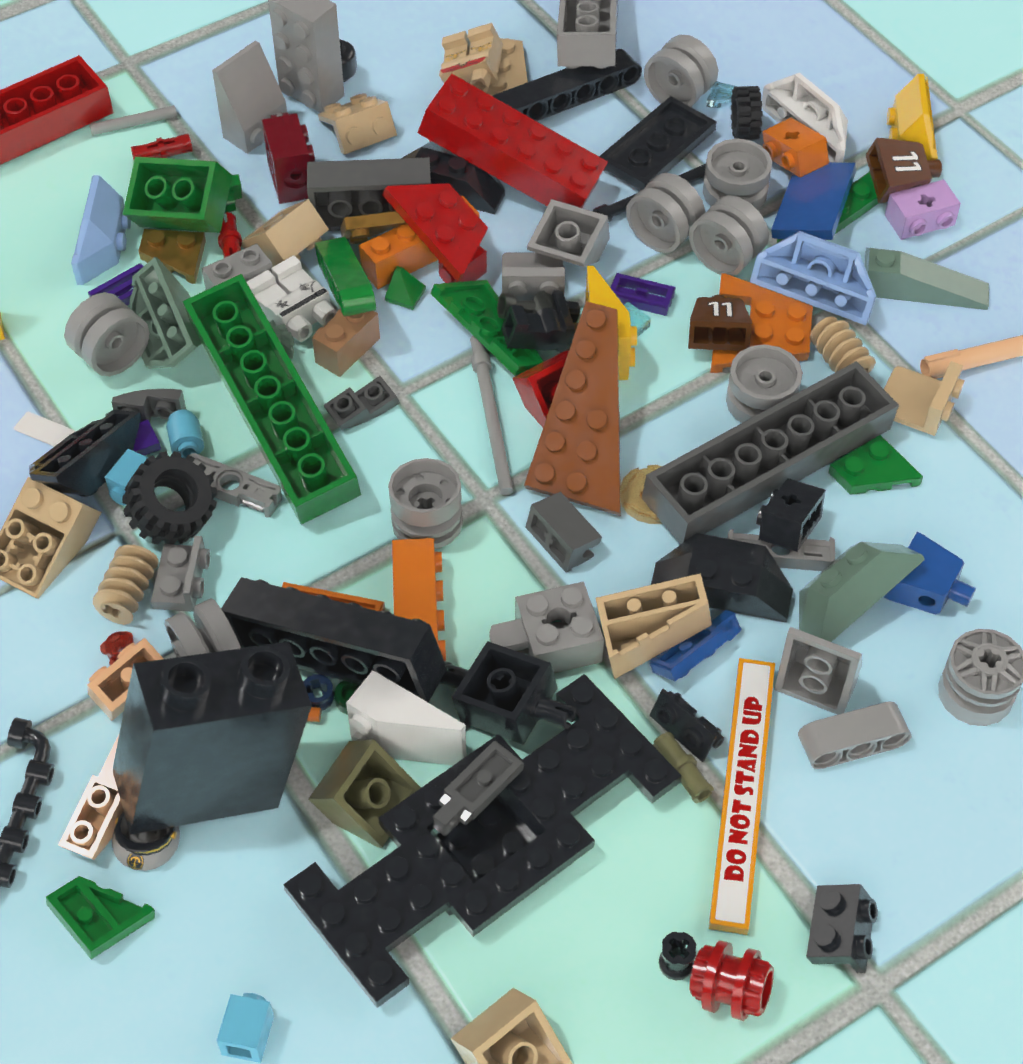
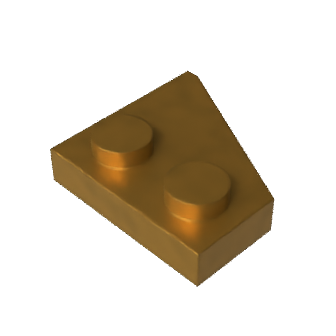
M397 211L344 217L340 228L341 236H345L347 240H350V244L364 243L368 241V237L405 224V221Z
M144 229L138 250L140 259L148 263L154 257H157L171 273L176 271L184 275L187 282L196 284L206 243L205 233Z

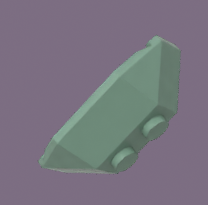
M154 257L132 276V286L134 289L129 308L148 324L150 334L148 344L142 354V359L145 366L149 369L175 367L201 344L182 302L190 298L189 293L157 257Z
M859 542L851 546L799 591V630L832 642L925 560L923 555L898 544Z

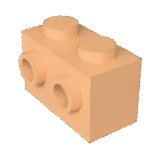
M143 638L137 644H129L118 654L117 661L108 668L106 666L101 667L88 680L90 682L87 684L88 695L111 721L124 712L133 664L164 659L146 638Z

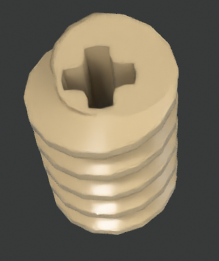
M830 316L822 319L814 326L809 338L833 372H837L856 361L868 373L871 372L876 364L875 358L869 355L866 347L862 346V341L856 337L855 331L849 329L850 326L847 321L837 320L836 317Z
M123 545L115 551L114 558L109 564V569L105 572L103 581L98 586V592L93 597V605L100 615L122 625L130 624L133 621L132 613H135L139 608L137 602L143 600V591L149 587L148 580L154 576L153 569L159 565L157 556L150 550L137 545Z

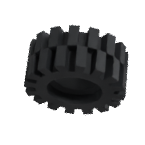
M758 86L733 87L730 109L732 135L734 139H759L762 131L761 117L763 116L760 88Z

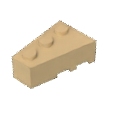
M701 573L595 598L614 680L712 625L709 603Z

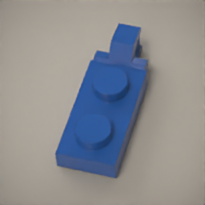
M728 610L723 611L711 621L712 625L652 658L649 664L653 673L673 681L685 677L694 666L712 656L716 649L725 642L731 641L742 630L736 614Z

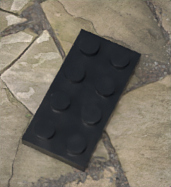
M670 96L599 157L608 161L605 170L637 189L643 190L653 178L659 174L669 172L716 130L717 121Z

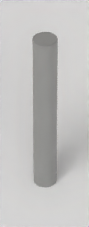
M175 105L92 123L89 126L93 136L177 117Z

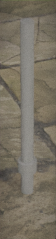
M471 336L470 341L473 352L471 363L473 371L477 373L499 489L502 495H509L513 492V486L489 372L492 368L489 354L485 352V347L474 336Z

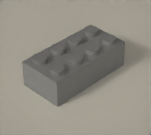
M430 157L307 162L308 199L328 227V231H341L340 228L344 217L396 211L383 197L384 189L387 186L431 184Z

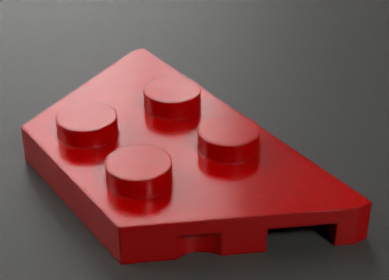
M449 183L385 187L383 197L457 282L460 281L488 230L486 224Z

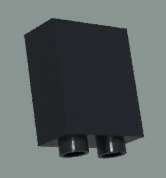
M289 641L133 664L112 767L130 835L279 807L312 707Z

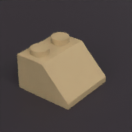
M307 199L282 209L242 240L241 246L246 249L254 244H258L272 262V267L293 255L300 260L301 256L299 253L305 248L307 251L315 248V242L323 241L321 236L329 229L310 200Z
M515 988L508 991L450 1038L465 1064H572L537 1001Z

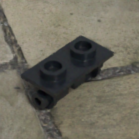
M662 689L649 716L667 732H671L674 738L695 757L704 762L711 747L716 749L723 743L725 738L721 735L722 730L719 727L716 728L704 716L697 718L695 716L697 710L686 702L680 693L674 694L672 691L667 692L665 689Z

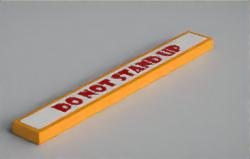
M739 658L708 928L712 930L748 935L775 671V663Z

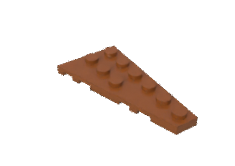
M588 301L585 302L524 486L526 489L550 496L561 492L571 502L621 516L617 309Z

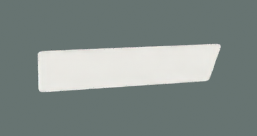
M29 411L13 427L15 431L51 446H56L75 432L73 429Z

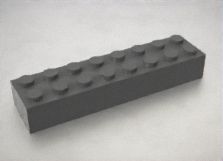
M856 361L647 474L642 500L676 540L682 544L696 533L706 534L771 497L774 489H780L787 478L800 481L887 432L892 427L899 404Z

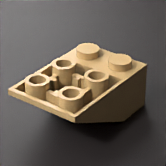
M28 477L0 531V580L39 599L86 544L102 512Z

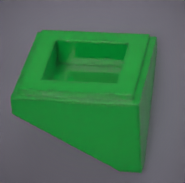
M397 266L386 292L385 301L413 310L425 292L426 286L405 269Z

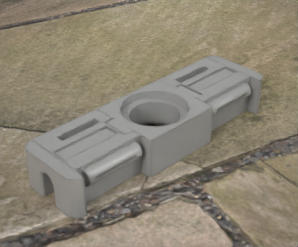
M190 454V456L195 458L193 463L196 465L202 463L206 467L204 473L212 475L214 481L211 487H217L215 498L238 507L242 504L264 512L266 518L273 515L282 501L281 487L279 485L202 455ZM229 480L239 482V486L233 490L222 488V485Z
M734 529L728 532L727 539L766 546L779 568L823 571L835 561V539L830 537L829 541L806 539L798 552L788 549L790 551L789 554L777 555L771 549L776 545L759 540V535L733 533Z

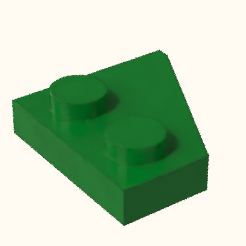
M881 435L830 464L828 471L850 495L866 493L869 490H891L892 485L910 483L911 487H917L921 485L923 476Z
M81 876L76 877L46 896V905L91 960L155 918V910L152 906L144 904L141 907L124 900L122 893L110 888H100L95 882Z

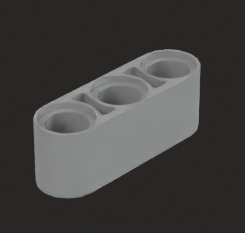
M889 701L810 722L799 730L798 737L811 766L814 769H823L899 748L911 739V733L897 704Z

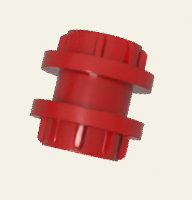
M720 940L716 943L715 947L704 945L699 950L693 964L690 977V994L695 999L701 1001L702 1009L715 1013L718 1011L720 1004L723 1003L731 1006V1016L734 1019L745 1021L748 1015L759 1017L764 1013L769 1002L774 980V967L768 961L762 960V954L759 950L748 948L741 958L733 956V946L729 942Z

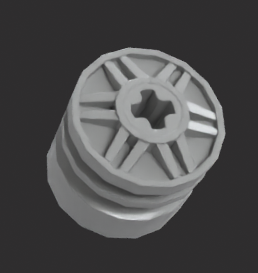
M414 459L400 465L392 473L388 484L391 520L395 536L399 540L434 538V549H440L452 543L460 534L463 525L462 493L459 474L451 465L438 459Z
M976 629L965 632L955 640L949 653L946 666L938 683L939 698L944 708L952 716L969 725L988 726L998 723L1010 713L1022 686L1023 650L1010 636L996 630Z

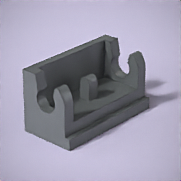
M561 492L531 504L525 528L566 573L594 556L593 552L588 549L600 544L602 536Z

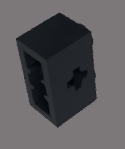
M787 478L780 489H774L767 506L762 505L758 512L756 524L760 526L759 540L798 552L822 518L826 490Z

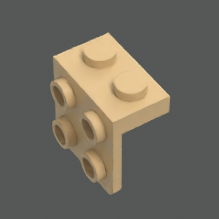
M366 93L351 97V102L344 105L340 103L327 105L324 107V112L318 114L320 121L333 125L342 154H348L397 136L388 102L377 99L376 96H367Z
M951 361L942 381L901 366L895 367L884 387V390L899 404L894 421L935 436L942 420H949L955 404L951 402L952 398L958 399L965 382V380L960 379L963 365Z

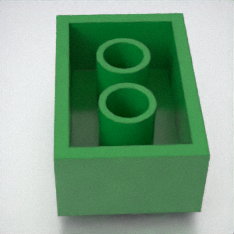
M135 157L123 215L139 227L221 233L232 175L216 161Z

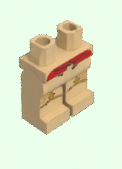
M492 23L469 29L468 35L466 31L442 37V46L445 54L439 76L443 83L446 82L451 73L484 92L488 91L489 85L498 83L496 73L499 71L503 43Z

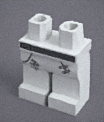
M294 255L272 267V273L266 270L247 281L268 321L274 320L276 325L285 324L288 332H291V336L300 342L311 336L313 324L319 322L322 326H325L336 314L334 307L330 303L329 291L324 286L322 287L319 282L313 280L302 269L301 262Z

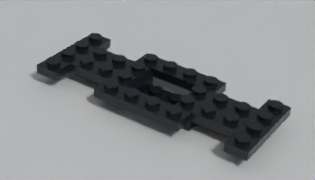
M585 674L556 693V701L575 706L576 708L575 722L570 728L564 729L524 759H521L498 734L378 818L379 825L398 848L338 890L316 862L283 884L287 895L376 1008L409 985L408 976L388 952L444 911L449 916L454 914L473 937L594 847V838L574 816L627 777L652 804L681 783L682 775ZM493 741L498 742L524 762V769L474 820L471 819L466 825L459 821L458 825L446 836L440 832L437 835L433 831L435 829L433 827V816L442 808L439 805V801L444 796V789Z

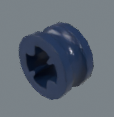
M315 674L303 681L312 707H319L323 711L332 705L334 691L333 684L328 677ZM320 688L322 696L315 698L313 689Z

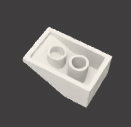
M375 671L368 675L346 702L352 741L374 739L393 759L455 765L467 756L466 725Z

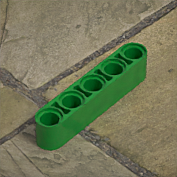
M346 237L315 242L319 267L343 316L347 317L375 311L376 301L372 285Z

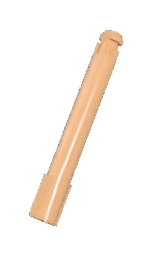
M1023 335L962 350L954 349L925 356L920 362L921 373L937 379L944 377L951 361L963 365V371L1023 356Z

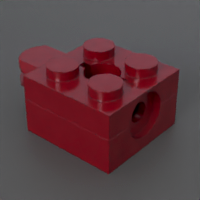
M284 112L282 116L277 117L274 114L270 115V118L262 119L267 162L279 204L308 199L307 162H315V155L312 144L306 145L309 142L306 124L300 125L297 113L288 114V112Z

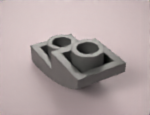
M379 376L355 393L349 387L323 406L340 429L343 430L372 420L392 409L400 402L383 378Z
M180 389L133 391L115 396L111 401L114 410L140 412V422L145 420L150 422L152 417L168 420L173 412L182 409L187 410L183 391Z

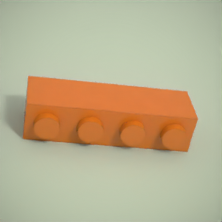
M462 195L461 197L480 218V213ZM407 223L359 245L361 266L377 290L390 284L397 266L412 273L438 260Z
M434 538L392 540L394 615L411 620L416 618L430 624L443 659L446 661L445 640H438V631H445L444 610H437V602L444 601L443 580L436 581V573L442 572V552H435Z

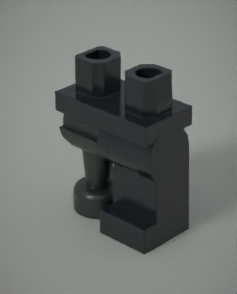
M554 290L552 295L545 293V291H540L533 300H517L514 294L501 293L497 303V313L499 318L505 319L501 329L507 348L556 349V352L560 353L566 351L569 344L573 341L578 326L577 321L580 316L579 303L566 301L563 291Z

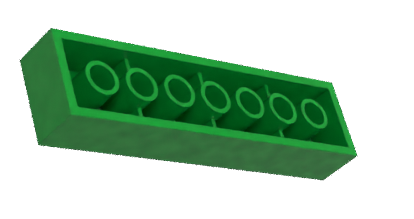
M239 274L182 301L191 325L300 524L302 525L361 496L356 474L243 275Z

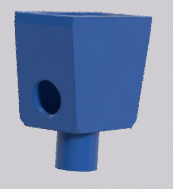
M917 532L908 548L922 554L925 560L892 588L884 598L935 615L941 613L948 599L968 607L976 588L959 580L965 564L964 561L922 533Z

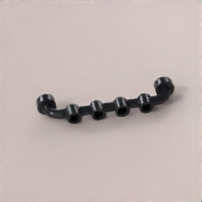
M18 717L13 719L9 728L8 746L25 749L27 744L30 743L34 745L36 751L33 759L27 765L25 781L21 791L15 796L8 825L3 828L0 835V887L6 888L12 886L16 875V865L9 864L14 852L24 853L28 844L29 831L23 830L26 818L37 819L40 813L42 797L35 796L39 784L49 786L54 774V764L48 763L51 751L48 739L42 732L32 728L31 720Z

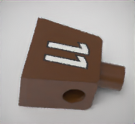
M876 138L866 153L878 203L888 202L890 193L928 184L932 178H938L942 173L941 161L939 159L927 160L924 147L920 142Z
M719 294L712 297L697 298L690 317L688 349L742 351L750 347L752 320L743 300L739 298H725Z

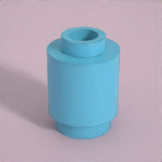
M185 409L173 412L166 424L171 452H181V457L185 459L192 453L200 454L204 449V441L198 418L191 411Z

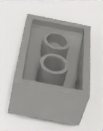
M256 40L212 70L223 138L247 154L264 142L262 119L270 118V115L274 114L277 117L282 116V113L287 112L285 98L262 47Z
M790 627L774 690L834 714H842L845 712L856 686L862 667V654Z

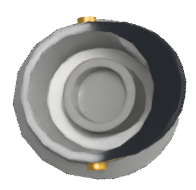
M124 811L120 817L116 818L112 848L115 856L123 865L134 870H152L168 862L176 852L180 839L179 826L130 835Z

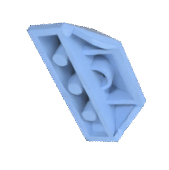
M92 175L88 197L71 265L77 285L86 284L119 263L121 251H125L127 245L125 232L126 229L131 227V220L123 215L125 205L123 197L100 175Z
M801 231L759 252L750 278V283L865 326L868 323L876 299L875 291L859 252Z

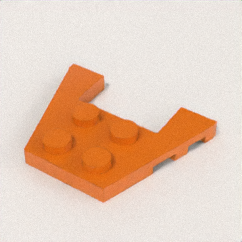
M721 273L719 295H723L725 298L742 299L745 305L751 306L750 346L764 344L777 346L790 352L798 361L808 360L813 306L740 278ZM713 350L710 373L723 372V368L731 367L732 360L740 351Z

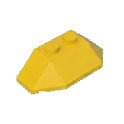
M917 74L895 96L893 108H888L887 125H891L889 139L920 142L924 147L927 160L937 159L938 156L928 77L925 74Z

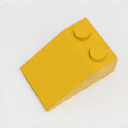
M587 266L585 302L588 301L617 309L619 380H628L629 367H635V347L631 346H637V326H631L629 311L594 266Z

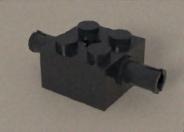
M489 641L486 642L469 670L453 665L450 662H445L448 670H446L439 684L456 688L451 698L462 723L494 735L500 734L505 739L524 745L540 719L562 726L564 729H568L571 726V723L567 722V720L573 723L575 719V706L552 700L558 686L550 662Z

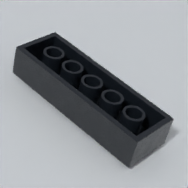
M243 577L240 578L221 607L241 648L289 641L298 669L361 685L368 675L375 671L428 703L447 670L430 624L415 618L411 620L395 616L388 611L382 610L379 612L363 608L356 603L351 602L347 604L332 600L324 595L315 596L300 592L293 587L283 588L271 585L264 580L258 579L255 581Z

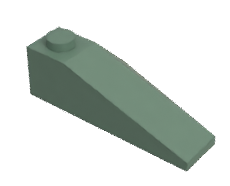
M866 247L864 266L875 291L876 298L988 310L989 283L902 251Z

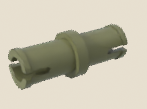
M665 732L654 740L653 746L682 775L681 784L690 794L694 803L706 800L712 794L714 788L696 767V759L691 754L685 753L671 732Z

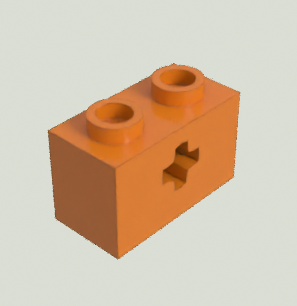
M792 117L762 131L764 141L762 147L769 152L772 161L800 178L829 164L826 137Z

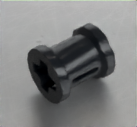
M671 932L663 939L662 952L660 953L658 963L659 969L664 976L676 981L683 980L691 974L696 957V942L693 937L685 932Z

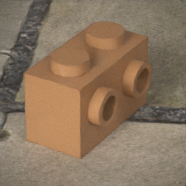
M339 309L335 316L324 327H320L312 337L315 363L341 377L380 339L378 313L370 311L344 317Z

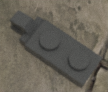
M493 741L444 789V796L439 801V805L442 808L433 816V827L446 836L458 825L459 821L466 825L471 819L474 820L524 769V762L498 742Z

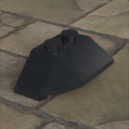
M432 141L402 157H430L431 184L449 183L476 210L495 215L505 196V189L498 178Z
M113 409L106 413V417L93 421L70 434L29 465L31 480L47 485L62 493L78 494L81 497L95 494L98 488L106 482L105 476L126 450L130 449L133 451L141 420L140 412Z
M696 533L655 564L651 585L701 573L709 608L728 610L787 623L793 588L766 546Z

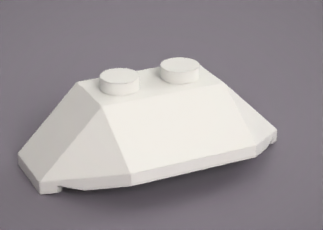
M800 72L764 86L762 110L778 123L792 117L825 136L827 139L829 163H843L848 120L839 104Z

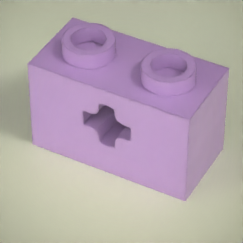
M943 179L890 193L885 216L902 240L954 226L961 203Z

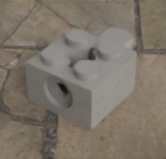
M584 581L515 597V620L494 624L489 632V641L550 662L554 674L603 662L604 637Z

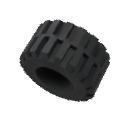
M167 451L159 452L156 458L152 455L144 463H141L124 489L126 492L122 498V503L127 505L123 512L125 517L132 518L129 522L131 528L135 529L138 527L141 530L139 536L143 539L149 536L152 538L151 543L157 545L162 540L165 541V544H175L177 541L183 544L190 537L193 538L213 515L212 512L217 504V501L214 500L217 495V487H211L214 481L212 475L204 473L206 467L202 463L199 465L193 463L194 457L188 455L185 459L181 457V452L176 451L171 456H168ZM168 487L176 491L184 501L185 511H173L164 507L156 498L154 488Z

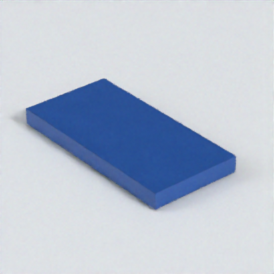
M829 163L801 178L792 174L771 228L772 238L786 239L801 231L823 240H832L856 174V163Z

